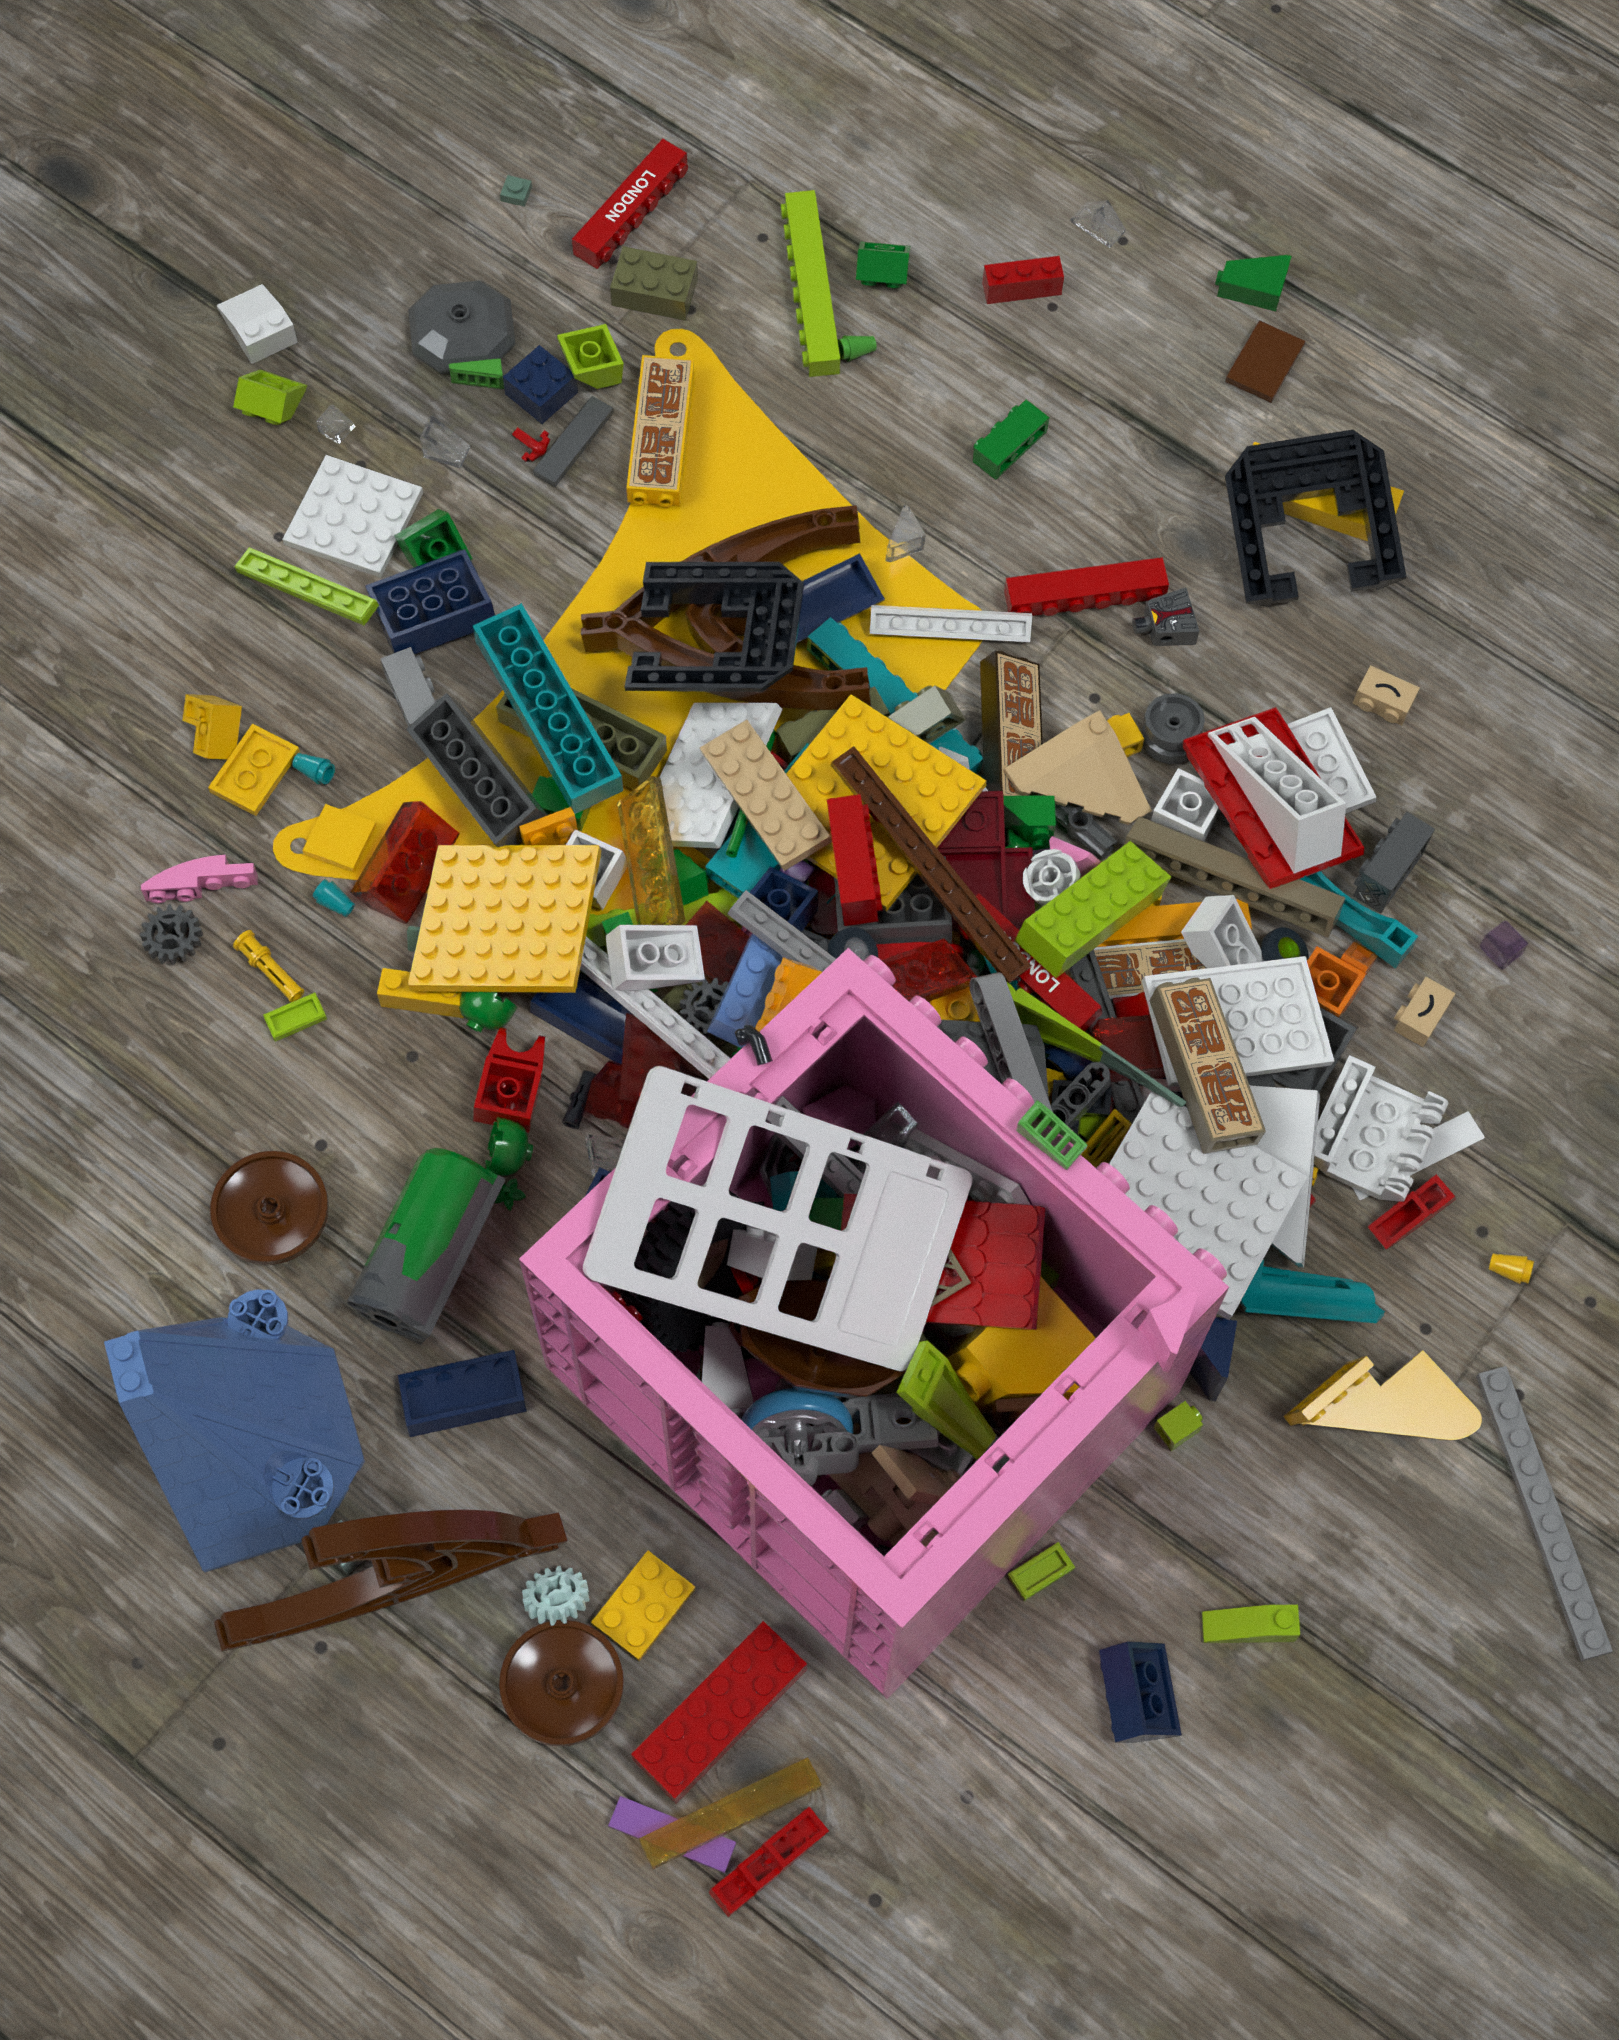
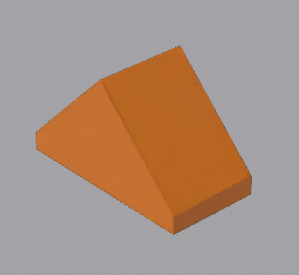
M1354 941L1344 952L1341 960L1367 975L1378 955Z

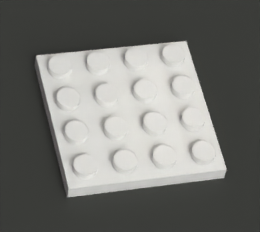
M326 455L282 539L283 543L286 546L381 578L398 545L394 535L406 529L423 494V489L420 486Z
M1331 707L1287 724L1322 781L1346 802L1345 814L1376 802V795Z

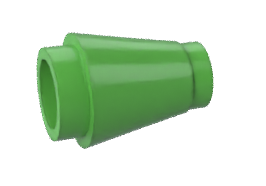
M844 335L842 339H838L840 359L851 361L876 351L875 337Z

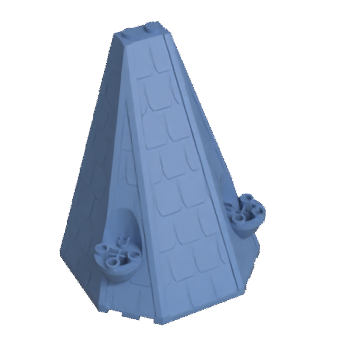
M258 1289L248 1291L230 1303L228 1318L219 1317L137 1330L127 1333L125 1336L104 1342L119 1404L204 1573L301 1543V1538L309 1535V1531L312 1528L327 1525L335 1509L339 1508L347 1494L349 1485L357 1471H360L365 1463L334 1349L289 1327L286 1306L274 1291Z

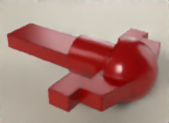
M518 427L512 433L516 439L532 450L531 454L526 452L521 457L525 462L528 459L533 462L546 453L550 442L547 431L544 430L541 433L540 437L542 440L539 442Z

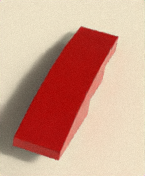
M808 1807L764 1842L758 1850L741 1862L734 1871L712 1887L708 1893L727 1917H730L805 1854L829 1830L814 1811Z

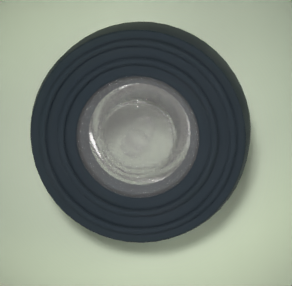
M849 927L837 932L828 945V953L835 959L847 948L863 961L869 955L878 958V949L874 939L861 928Z

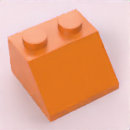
M1316 946L1307 963L1319 1006L1340 1017L1360 990L1366 973Z

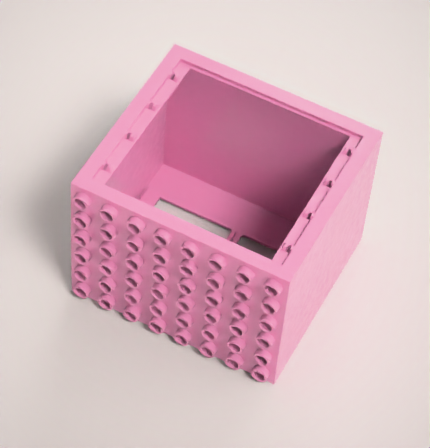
M847 948L760 1031L766 1038L773 1061L757 1066L751 1045L748 1043L707 1082L771 1104L780 1096H783L801 1114H804L802 1111L804 1107L846 1085L875 1098L876 1133L880 1131L900 1133L909 1124L1019 1184L1031 1206L1045 1207L1042 1260L1059 1274L1057 1286L1053 1291L1096 1338L894 1547L889 1540L884 1541L875 1535L867 1523L857 1531L821 1497L829 1489L832 1491L842 1489L829 1474L817 1477L816 1482L810 1486L696 1377L700 1368V1358L704 1355V1347L702 1345L699 1346L698 1351L693 1352L690 1349H687V1352H680L678 1349L674 1351L667 1346H663L604 1288L610 1293L616 1291L619 1295L624 1291L623 1289L593 1281L585 1276L583 1263L615 1169L522 1255L519 1261L546 1367L888 1699L1177 1396L1229 1286L1222 1281L1227 1276V1272L1216 1257L1201 1248H1198L1192 1254L1174 1238L1178 1233V1228L1163 1210L1150 1205L1143 1211L1125 1195L1130 1189L1129 1184L1113 1166L1102 1162L1095 1168L1080 1155L1069 1169L1066 1170L1016 1131L1018 1122L1034 1104L1030 1093L1014 1079L1007 1078L1001 1084L984 1069L988 1064L985 1054L970 1039L960 1037L954 1042L938 1028L942 1022L938 1012L924 998L914 996L908 1001L892 987L896 982L895 976L883 961L873 955H869L863 961ZM689 1105L686 1108L666 1167V1174L668 1176L699 1186L706 1183L727 1119L725 1115L696 1105ZM1037 1117L1031 1126L1035 1129L1042 1120ZM754 1125L748 1131L729 1190L743 1200L764 1202L765 1207L772 1209L773 1204L759 1170L770 1139L775 1133ZM1047 1126L1041 1135L1045 1138L1052 1128ZM1058 1134L1051 1144L1055 1147L1063 1136ZM1069 1142L1060 1153L1065 1156L1074 1145ZM658 1198L653 1205L648 1223L655 1224L658 1221L656 1215L661 1210L665 1212L670 1210L668 1203L671 1201ZM645 1229L643 1237H645L648 1230ZM1192 1291L1199 1293L1170 1372L1162 1371L1142 1330L1149 1309ZM925 1323L923 1333L931 1331L949 1348L951 1347L939 1334L940 1330L932 1326L931 1323ZM1074 1383L1077 1384L1079 1388L1067 1400L1063 1396L1064 1393ZM1005 1455L1009 1461L997 1473L992 1468ZM934 1529L938 1534L925 1547L920 1542ZM883 1545L891 1548V1550L883 1556L874 1547Z

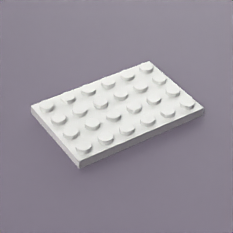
M693 703L631 839L637 845L720 848L739 806L702 755L700 747L746 719L763 743L767 745L782 712V708L777 703Z
M1306 956L1144 976L1142 979L1168 1087L1179 1086L1149 1000L1156 987L1165 982L1181 983L1191 978H1211L1246 1077L1330 1066L1334 1062Z

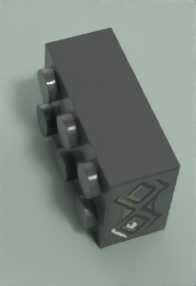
M1406 812L1401 820L1396 818L1389 827V833L1386 838H1381L1376 845L1371 859L1367 858L1361 866L1360 874L1354 882L1357 888L1353 896L1379 913H1382L1424 854L1435 828L1409 812Z

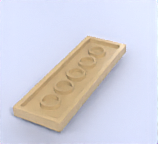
M747 719L700 747L702 755L783 871L832 842L828 832Z

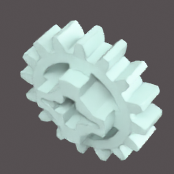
M557 1566L555 1572L545 1568L544 1575L535 1573V1581H527V1589L522 1590L525 1612H529V1617L531 1619L538 1617L539 1624L550 1620L551 1626H554L556 1620L560 1619L563 1624L567 1623V1617L569 1616L576 1619L578 1617L577 1610L585 1611V1602L590 1600L587 1581L583 1580L582 1573L574 1574L573 1568H568L565 1572H562L561 1566Z

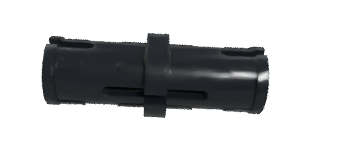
M586 1070L582 1072L575 1092H572L569 1097L571 1102L562 1120L565 1126L579 1129L586 1109L592 1104L591 1097L600 1079L597 1074Z

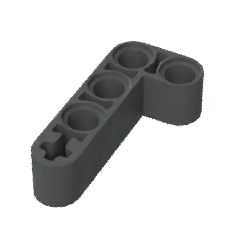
M1101 1062L1090 1063L1051 1104L1054 1114L1065 1116V1124L1070 1129L1109 1088L1111 1077L1108 1067ZM1094 1073L1098 1076L1100 1075V1073H1102L1103 1081L1100 1082L1099 1080H1096L1093 1082V1084L1091 1085V1091L1093 1093L1091 1094L1087 1087L1093 1081L1092 1074ZM1074 1093H1082L1086 1097L1085 1101L1080 1105H1074L1069 1100Z

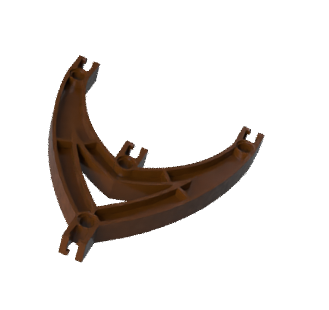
M857 505L813 510L774 520L725 538L681 562H780L784 564L791 559L819 548L861 543ZM644 586L615 611L581 614L583 625L581 636L586 652L620 649L632 658L633 652H661V666H713L715 652H742L743 641L737 636H744L747 618H723L721 612L722 604H690L685 614L689 631L700 649H697L653 628L665 617H642L641 606ZM671 604L670 614L684 604ZM794 665L793 671L763 692L705 691L742 702L777 703L781 708L838 710L850 695L871 706L867 667L826 671Z
M434 1510L383 1515L314 1527L309 1531V1535L301 1538L310 1570L362 1560H371L373 1567L297 1595L262 1605L224 1612L221 1615V1619H217L214 1622L221 1651L256 1645L342 1622L429 1594L524 1557L556 1551L559 1548L558 1544H564L568 1541L559 1512L525 1519L508 1513L486 1510Z

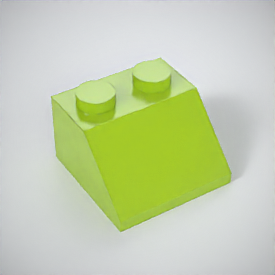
M606 324L557 335V340L575 379L596 389L622 383L624 363Z
M260 369L239 377L233 407L242 410V414L246 416H260L266 418L265 421L270 424L280 425L292 418L306 391L307 385Z

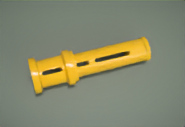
M247 930L238 936L233 943V948L236 951H241L249 959L248 963L251 967L259 968L290 1002H294L303 996L304 990L271 957L270 949L267 946H262L254 938L255 934L252 930Z

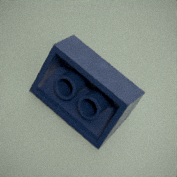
M1216 1316L1190 1369V1374L1210 1401L1216 1402L1228 1379L1237 1326L1236 1320H1227L1226 1318Z
M1127 1641L1100 1649V1667L1104 1677L1106 1700L1109 1705L1112 1722L1111 1729L1114 1734L1115 1743H1137L1182 1736L1165 1644Z

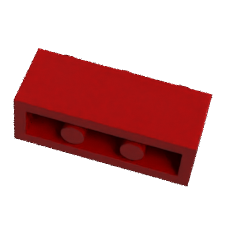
M1060 256L984 265L982 285L986 303L994 304L1062 295L1064 273Z

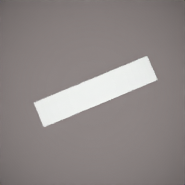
M1469 1111L1433 1128L1435 1135L1431 1139V1144L1422 1163H1419L1420 1168L1418 1171L1485 1138ZM1398 1171V1173H1402V1174L1404 1173V1174H1406V1175H1408V1176H1410V1175L1416 1173V1172ZM1353 1188L1359 1200L1370 1196Z

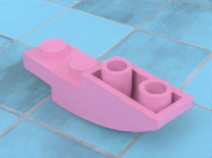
M226 855L208 856L187 861L162 871L141 884V891L145 900L152 903H164L166 900L189 902L196 898H202V888L218 890L228 886L247 888L250 885H258V874L254 863L229 864Z

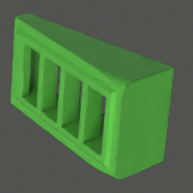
M499 358L449 364L452 383L504 389L502 365Z
M1038 1100L1017 1124L1016 1131L1066 1170L1087 1148V1144ZM1038 1117L1042 1121L1034 1129L1031 1124ZM1047 1126H1050L1052 1130L1044 1138L1041 1133ZM1060 1134L1063 1138L1054 1147L1051 1142ZM1069 1142L1072 1143L1074 1146L1065 1156L1062 1155L1060 1152Z

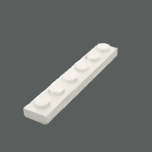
M871 605L870 634L1030 642L1032 613Z

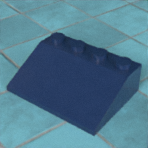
M465 549L365 585L369 597L377 600L379 604L375 612L393 653L411 647L413 653L417 654L474 632L473 625L495 616L492 601Z

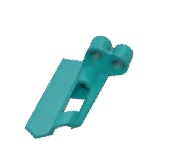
M1262 1260L1240 1301L1245 1312L1377 1323L1385 1313L1383 1309L1375 1304L1374 1292L1366 1283L1353 1281L1352 1279L1263 1266L1264 1260Z

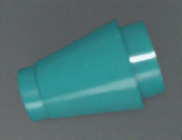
M302 753L296 754L293 759V768L300 771L316 784H328L334 776L335 766L329 759Z
M324 879L312 895L316 899L317 904L344 917H347L355 907V903L351 901L334 881L329 882Z

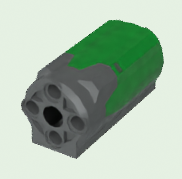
M443 1148L426 1150L418 1157L347 1300V1304L373 1325L399 1334L421 1345L431 1335L504 1184L505 1178L456 1152ZM392 1322H394V1323L397 1324V1325L394 1326V1327L391 1326Z

